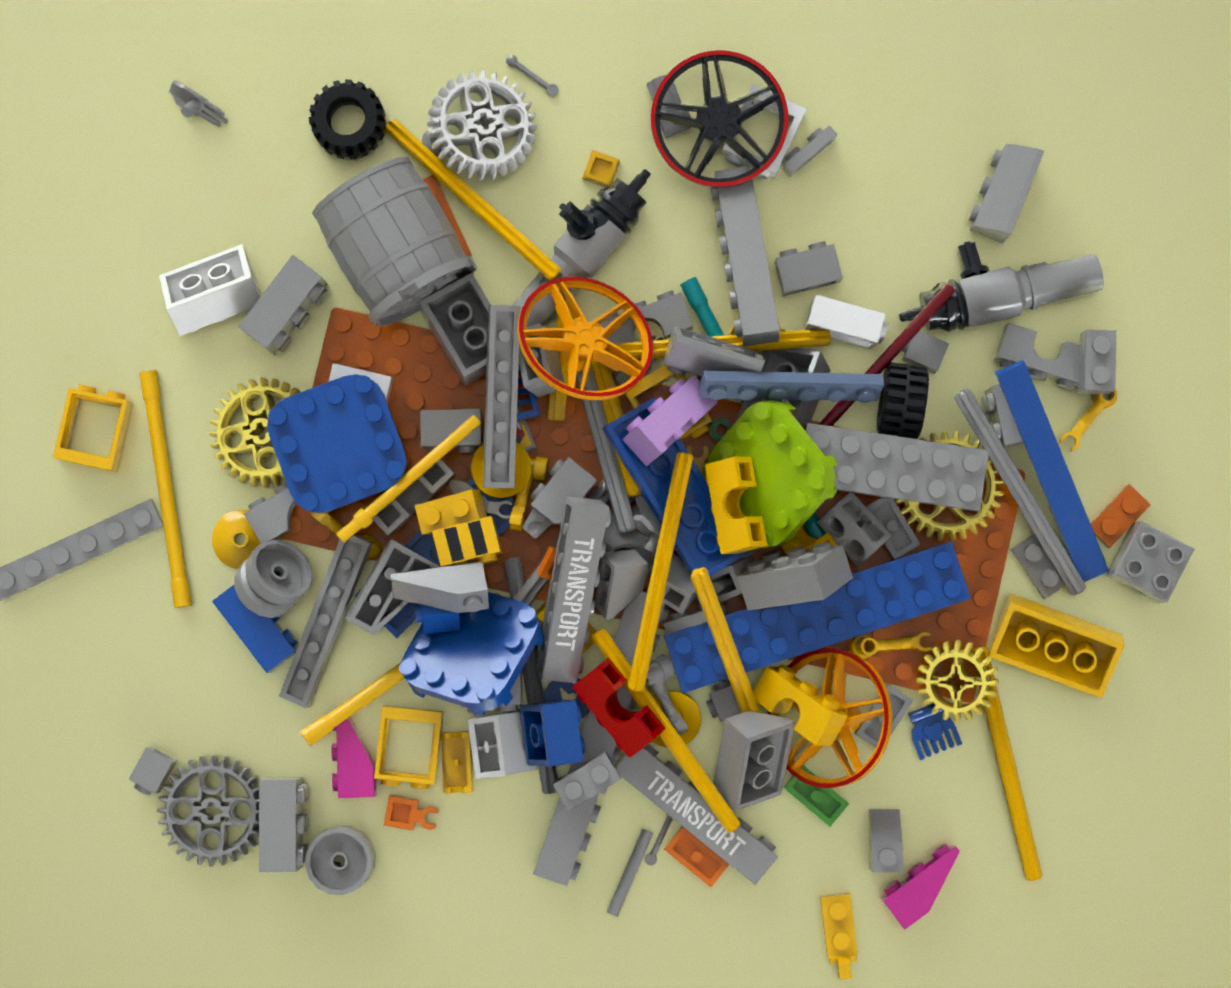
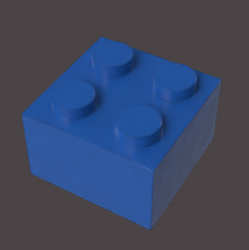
M550 700L520 705L527 765L551 767L583 761L585 743L582 736H580L579 723L581 722V712L576 705V700Z

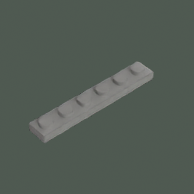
M489 305L483 459L484 488H515L519 370L517 322L521 306Z
M153 499L142 502L0 567V601L164 527Z
M354 534L345 543L341 539L339 540L279 697L303 708L310 706L373 545L372 541L357 534Z

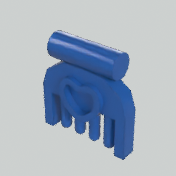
M935 703L908 713L911 723H916L911 733L912 741L920 760L925 759L919 740H921L928 757L931 756V751L926 739L930 741L935 754L939 753L935 741H939L943 751L947 749L942 737L943 731L949 747H954V742L948 729H951L957 746L962 745L955 723L950 717L944 720L942 715H939L944 710L940 709L936 714L932 713V709L936 706Z

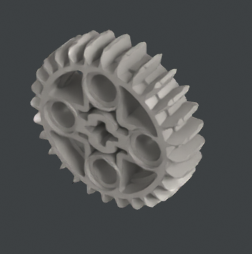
M217 755L211 756L210 763H207L205 756H201L199 758V766H197L194 760H189V770L187 771L185 767L179 766L177 769L181 776L178 777L174 774L169 776V779L174 783L173 786L165 784L162 787L168 792V796H159L158 800L166 803L165 807L157 809V812L165 814V818L159 820L158 824H167L168 828L161 835L171 834L173 838L168 842V846L177 843L179 845L176 851L177 855L186 850L188 852L186 861H190L194 856H198L197 865H202L205 858H208L209 866L213 867L216 863V858H219L221 865L224 866L227 864V856H230L231 860L235 862L238 860L237 851L243 855L249 853L245 846L246 844L252 847L257 845V842L252 837H259V829H257L259 826V786L255 787L253 783L259 777L257 775L250 778L247 777L250 767H246L241 771L238 770L240 766L239 760H236L230 766L228 756H224L221 763H218ZM211 772L217 773L221 778L220 786L217 789L211 788L207 784V776ZM199 775L198 796L179 797L183 787L191 779ZM229 776L242 785L248 797L229 796ZM221 792V797L214 796L205 799L206 794L213 795ZM180 802H184L190 807V814L185 819L179 817L176 812V807ZM213 803L215 808L223 811L215 815L214 818H212V813H207V811L203 810L212 806ZM239 803H246L249 806L251 812L247 819H241L236 814V807ZM222 822L220 827L214 826L205 829V824L214 825ZM178 824L197 825V845L185 837ZM228 825H248L243 835L237 841L227 846ZM208 833H215L219 837L220 843L217 849H211L207 846L205 839Z

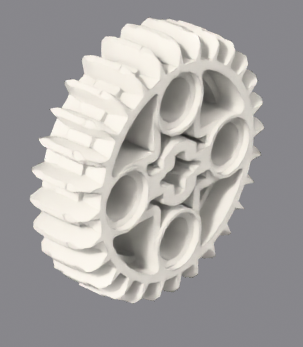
M485 70L481 71L478 78H476L473 71H470L467 80L462 74L458 75L456 82L450 79L446 84L447 88H440L438 92L440 97H434L432 104L435 107H430L428 115L433 118L427 121V126L435 129L428 133V138H437L432 145V149L441 147L442 151L438 159L447 156L449 160L446 167L449 168L456 164L458 166L456 174H460L463 169L468 170L467 178L470 179L473 173L477 172L479 181H481L485 177L486 172H488L491 180L495 179L498 171L504 177L508 173V168L511 171L516 170L518 163L521 164L525 161V154L528 155L531 152L532 146L529 144L534 143L536 136L531 133L535 132L537 124L530 122L534 120L536 113H527L532 106V102H522L526 92L517 94L515 92L518 86L517 83L511 87L507 86L508 77H504L499 82L497 81L496 72L489 79L486 78ZM475 92L479 94L482 101H473L469 93ZM492 94L500 97L507 105L494 107ZM459 96L462 112L446 115L450 104ZM504 117H513L517 125L511 126L507 124ZM447 126H456L459 129L460 134H451L447 130ZM518 136L514 147L505 155L502 139ZM470 144L473 158L463 154L456 146ZM482 149L491 150L495 158H486L482 153Z

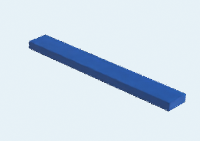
M1021 360L996 371L995 375L1073 564L1084 582L1109 572L1025 362Z

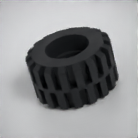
M345 79V83H340L339 80L334 81V86L330 88L327 85L321 88L323 93L321 95L316 94L313 98L315 103L310 105L309 109L311 113L309 124L320 146L329 154H335L337 158L344 159V157H349L352 160L357 159L356 156L360 154L364 157L368 155L367 151L371 148L375 150L378 147L377 142L384 137L383 130L386 126L385 111L375 92L370 87L366 88L364 83L358 81L355 84L350 79ZM345 105H355L360 107L365 114V121L362 127L357 132L349 135L336 133L331 127V119L335 111Z
M891 362L885 368L883 374L884 386L879 396L877 412L878 434L918 439L924 423L928 398L929 374L927 368Z

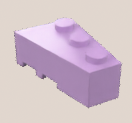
M694 375L686 382L683 378L678 380L668 389L672 393L668 399L664 401L661 397L658 398L647 408L651 413L648 417L642 420L638 416L626 427L630 433L622 440L646 467L718 403L717 400L711 398H699L698 387L700 382Z

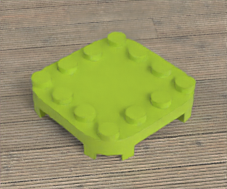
M777 400L757 402L747 408L712 449L705 463L709 464L734 456L752 457L757 487L749 488L743 492L740 498V508L746 517H763L768 544L767 547L763 548L790 543L797 538L795 533L826 499L833 498L838 490L837 487H834L836 479L834 466L838 464L833 455L825 456L792 415L796 409L789 402ZM704 464V465H703V468H702V472H703V475H704L705 478H706V469H705V464Z

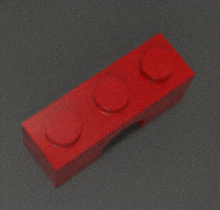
M608 657L573 685L572 688L577 693L580 701L586 704L596 716L598 723L613 737L618 748L631 758L652 742L666 728L648 705L635 712L628 711L620 705L617 692L627 682V679Z

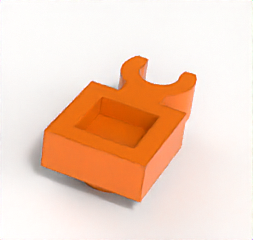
M389 795L384 825L414 830L415 822H418L423 828L432 830L436 828V824L428 823L425 817L429 812L438 813L439 809L434 806H428L423 810L418 809L419 800Z

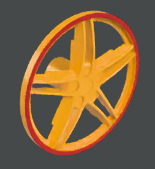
M563 277L549 281L530 294L518 317L517 337L526 362L544 382L566 395L585 400L616 398L632 390L642 380L650 366L653 354V341L647 321L638 307L627 296L603 282L584 277ZM568 289L593 291L611 299L618 305L595 320L588 322ZM551 294L556 304V312L564 328L527 329L528 317L534 305L544 296ZM568 307L570 308L571 312L573 313L575 319L572 318L571 313H570ZM620 309L625 310V312H623L614 321H612L606 328H603L600 325V323L611 317ZM629 317L633 320L640 334L642 343L641 361L607 340ZM530 347L561 351L560 361L568 369V385L550 375L539 364ZM592 360H597L617 372L620 370L632 376L625 383L612 389L602 391L585 390ZM583 370L580 388H575L577 372Z
M822 648L799 656L787 667L797 673L813 661L828 658L822 696L837 701L841 705L839 709L848 715L832 744L837 757L848 775L836 779H825L804 771L801 767L809 758H813L823 746H816L811 743L794 762V758L809 741L803 736L789 754L786 770L798 780L811 786L839 788L861 780L873 770L882 758L892 729V707L887 688L878 672L870 663L859 655L847 650ZM834 658H836L834 672H832V671H833ZM845 660L857 665L869 676L880 698L848 703L845 701ZM832 682H833V694H831ZM793 703L791 708L800 713L798 704ZM881 703L882 709L863 714L858 709V707ZM769 711L767 713L769 715L779 716V713H771ZM883 715L882 730L878 744L871 757L862 766L858 756L859 750L852 733L860 728L861 723ZM839 740H842L846 753L855 769V772H853L851 766L849 765L848 758L845 752L843 751L839 743Z

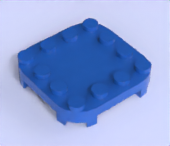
M358 374L347 375L294 394L277 403L268 414L267 426L269 437L289 492L295 502L306 511L319 514L329 513L386 491L395 485L405 474L408 464L407 454L385 395L380 386L368 376Z
M488 592L489 609L459 613V631L424 634L422 622L404 653L399 670L416 695L422 698L425 695H429L469 708L473 715L485 716V711L493 710L501 704L507 706L513 699L510 690L535 645L542 647L545 636L542 632V623L535 610L522 601Z

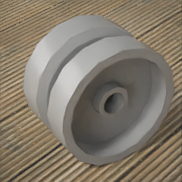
M280 540L264 541L253 550L249 558L238 568L234 576V588L239 600L250 611L263 617H279L288 612L296 604L297 600L306 593L312 582V569L302 552L288 542Z
M336 826L323 831L311 842L306 852L305 867L309 879L318 889L328 894L344 895L357 890L369 879L375 867V851L372 842L362 831L352 826ZM338 855L343 856L345 859L343 866H341L340 862H335L334 860Z

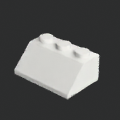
M242 244L159 276L166 309L179 336L196 332L202 327L215 322H222L228 317L244 311H250L261 297L259 286Z

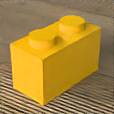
M471 489L414 505L422 535H433L432 531L487 517L480 490Z

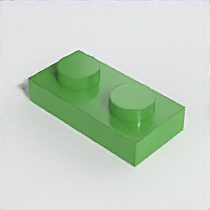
M804 765L801 767L804 771L816 776ZM794 776L783 787L830 827L849 805L846 800L831 788L811 786Z

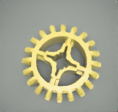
M961 640L955 641L954 649H952L949 641L944 642V652L938 646H935L932 651L936 658L929 654L924 657L925 662L930 666L920 665L918 668L920 672L926 674V676H920L916 680L917 683L926 684V687L918 690L919 695L926 693L929 695L924 700V705L927 706L933 701L936 706L932 709V713L936 714L940 709H943L942 719L944 720L949 718L951 712L954 713L955 722L961 720V713H964L967 721L972 720L973 714L971 710L978 716H981L984 712L980 704L987 708L992 705V702L986 696H997V691L989 687L998 685L999 679L990 678L989 675L997 673L998 669L997 667L987 669L986 666L993 660L992 657L988 656L982 660L979 657L984 652L982 647L975 654L972 653V642L967 643L965 650L962 649ZM953 657L951 672L935 676L939 663L944 659ZM963 658L976 666L981 677L971 675L965 670ZM957 671L959 678L967 682L966 684L963 683L959 690L956 683L949 680L956 676L955 673ZM935 685L948 689L953 703L941 697ZM982 686L976 700L962 705V698L966 688Z

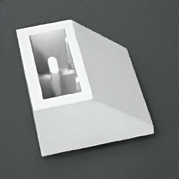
M520 711L467 719L475 779L537 770L536 766L527 765Z

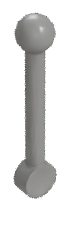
M509 55L506 58V63L509 66H515L547 89L549 96L557 95L558 87L555 84H548L519 63L515 55Z
M667 813V818L651 853L645 856L647 865L652 866L657 861L656 854L673 819Z

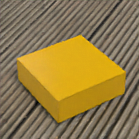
M592 150L582 179L606 188L610 187L617 172L620 159Z

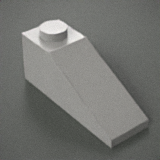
M482 561L391 574L393 597L395 599L455 613L477 612L489 609L488 589Z

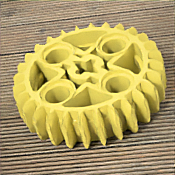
M261 377L259 386L255 380L249 379L248 389L241 383L237 384L240 393L237 394L232 390H228L232 399L227 401L221 398L220 402L225 406L224 409H214V412L220 417L219 420L210 421L211 424L217 426V431L209 432V435L217 438L218 441L210 444V446L214 449H220V452L214 455V457L218 460L225 459L220 467L224 470L231 468L229 472L230 477L236 478L240 474L239 482L245 484L250 478V486L257 487L259 481H261V486L264 488H269L271 480L273 485L278 487L281 486L280 477L285 480L278 459L273 468L268 469L266 466L268 456L275 454L269 432L265 433V438L258 435L264 432V427L268 428V419L265 418L268 417L270 410L275 407L272 396L285 399L300 393V390L293 387L289 391L290 384L285 381L279 387V380L276 378H272L270 384H268V380ZM258 397H262V408L254 411L252 408L253 401ZM241 406L245 422L230 426L234 414ZM240 433L242 437L241 444L233 448L231 439L235 434ZM254 443H256V444H258V445H261V446H264V447L261 448V447H259V446L254 445ZM252 452L257 470L244 465L236 456Z
M946 430L941 432V439H938L934 432L930 434L931 442L977 449L981 444L979 440L970 444V434H967L963 440H959L958 431L953 433L952 438H948ZM988 459L985 474L986 492L984 500H981L980 511H976L973 516H966L962 509L948 507L961 520V522L953 524L939 523L932 520V518L946 508L944 506L934 505L932 513L927 515L920 511L918 502L898 499L895 502L896 504L904 503L905 507L900 513L906 514L909 512L911 516L907 520L908 524L914 521L918 522L916 532L921 531L925 527L927 528L926 537L928 538L935 531L937 532L938 541L943 540L945 533H948L950 541H954L956 532H959L960 537L965 539L967 538L966 529H969L975 535L978 533L977 523L985 528L988 524L984 517L992 519L995 517L990 508H999L1001 506L994 498L1004 495V492L996 490V486L1004 482L1001 479L995 478L998 472L996 468H992L993 463Z

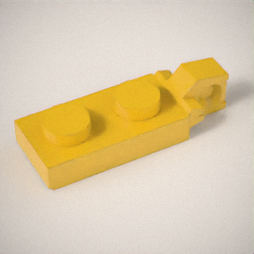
M851 894L820 896L826 953L830 965L837 964L838 978L840 980L852 979L850 963L857 962L856 954L858 952Z

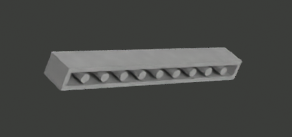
M644 591L625 607L614 638V642L631 666L647 592ZM662 603L658 621L662 624L665 623L670 607L665 606V603ZM656 634L652 652H655L660 635ZM623 684L617 692L618 701L624 709L628 710L631 708L635 710L637 703ZM590 710L581 734L585 743L583 761L571 763L568 773L605 750L614 765H616L620 749L615 748V740L598 723L596 716ZM607 788L599 793L605 795ZM599 793L569 811L559 797L533 875L565 886L568 885L570 879L576 880L581 863L576 862L579 851L586 852L591 837L590 834L586 833L589 822L596 823L601 806L595 805Z

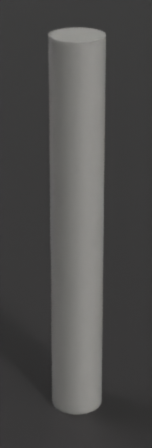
M645 829L641 830L607 913L618 917L652 838V832Z

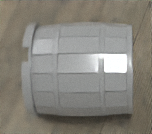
M398 157L385 161L353 177L329 193L316 205L312 212L341 270L350 282L353 290L369 309L368 317L374 327L377 324L379 327L390 325L420 311L419 301L471 273L473 274L477 269L472 257L465 255L455 230L431 192L430 187L423 181L408 157Z

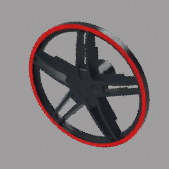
M715 50L702 52L677 64L660 83L651 108L652 135L664 161L673 171L686 180L711 188L738 186L761 175L779 155L788 130L787 102L777 80L756 60L732 51ZM719 61L733 62L749 68L759 75L768 86L734 101H729ZM707 62H714L720 96L711 97ZM702 63L705 104L697 106L663 102L664 96L672 83L682 73ZM772 91V96L744 112L741 111L739 105ZM776 101L779 112V128L775 143L768 155H766L754 139L744 130L741 123ZM662 107L697 112L696 119L663 113L660 110ZM660 119L700 130L686 167H683L666 147L661 134ZM740 134L763 158V161L759 162L734 138ZM704 139L712 142L698 169L693 173L690 171L691 166ZM721 142H725L738 155L754 166L750 171L731 178L718 179L701 176V173L706 165L709 164Z

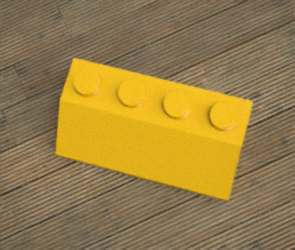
M1009 593L999 617L988 656L1102 699L1125 643L1123 634Z

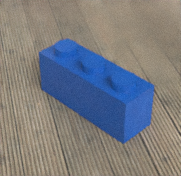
M234 585L212 601L266 673H271L296 653L297 648L295 645L298 641L288 628L284 631L276 622L280 617H263L247 609L239 600Z

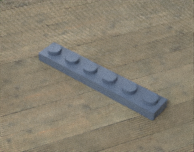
M704 371L698 389L699 398H711L713 400L733 398L780 401L786 399L805 402L829 400L831 402L860 401L867 403L878 400L884 386L883 374Z

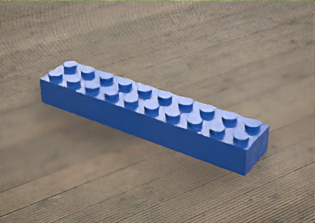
M952 541L853 573V579L824 600L755 610L743 609L725 615L745 673L971 599ZM707 622L663 636L682 693L728 679Z

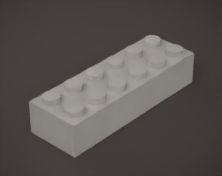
M812 423L805 424L804 430L825 456L833 455L838 465L834 466L836 477L834 487H837L839 491L980 511L989 450Z

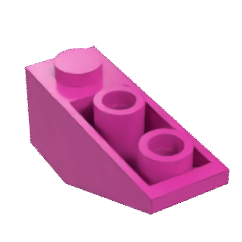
M349 717L333 729V731H336L337 743H332L331 755L332 761H337V773L332 774L333 791H338V798L377 796V779L374 778L376 764L351 717Z
M946 844L942 845L931 854L934 857L925 865L922 862L916 864L907 872L909 877L901 883L895 880L883 889L885 894L880 898L904 930L930 911L960 852L955 845L952 844L949 847Z

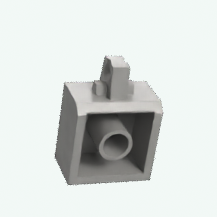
M569 457L565 462L560 459L549 472L552 478L545 486L543 483H540L530 496L534 500L531 503L533 509L522 528L535 539L552 524L561 526L566 496L587 498L598 484L596 478Z

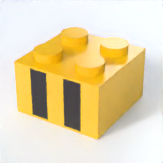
M492 516L432 531L441 567L467 564L476 560L487 564L498 561L497 555L503 554L495 520Z

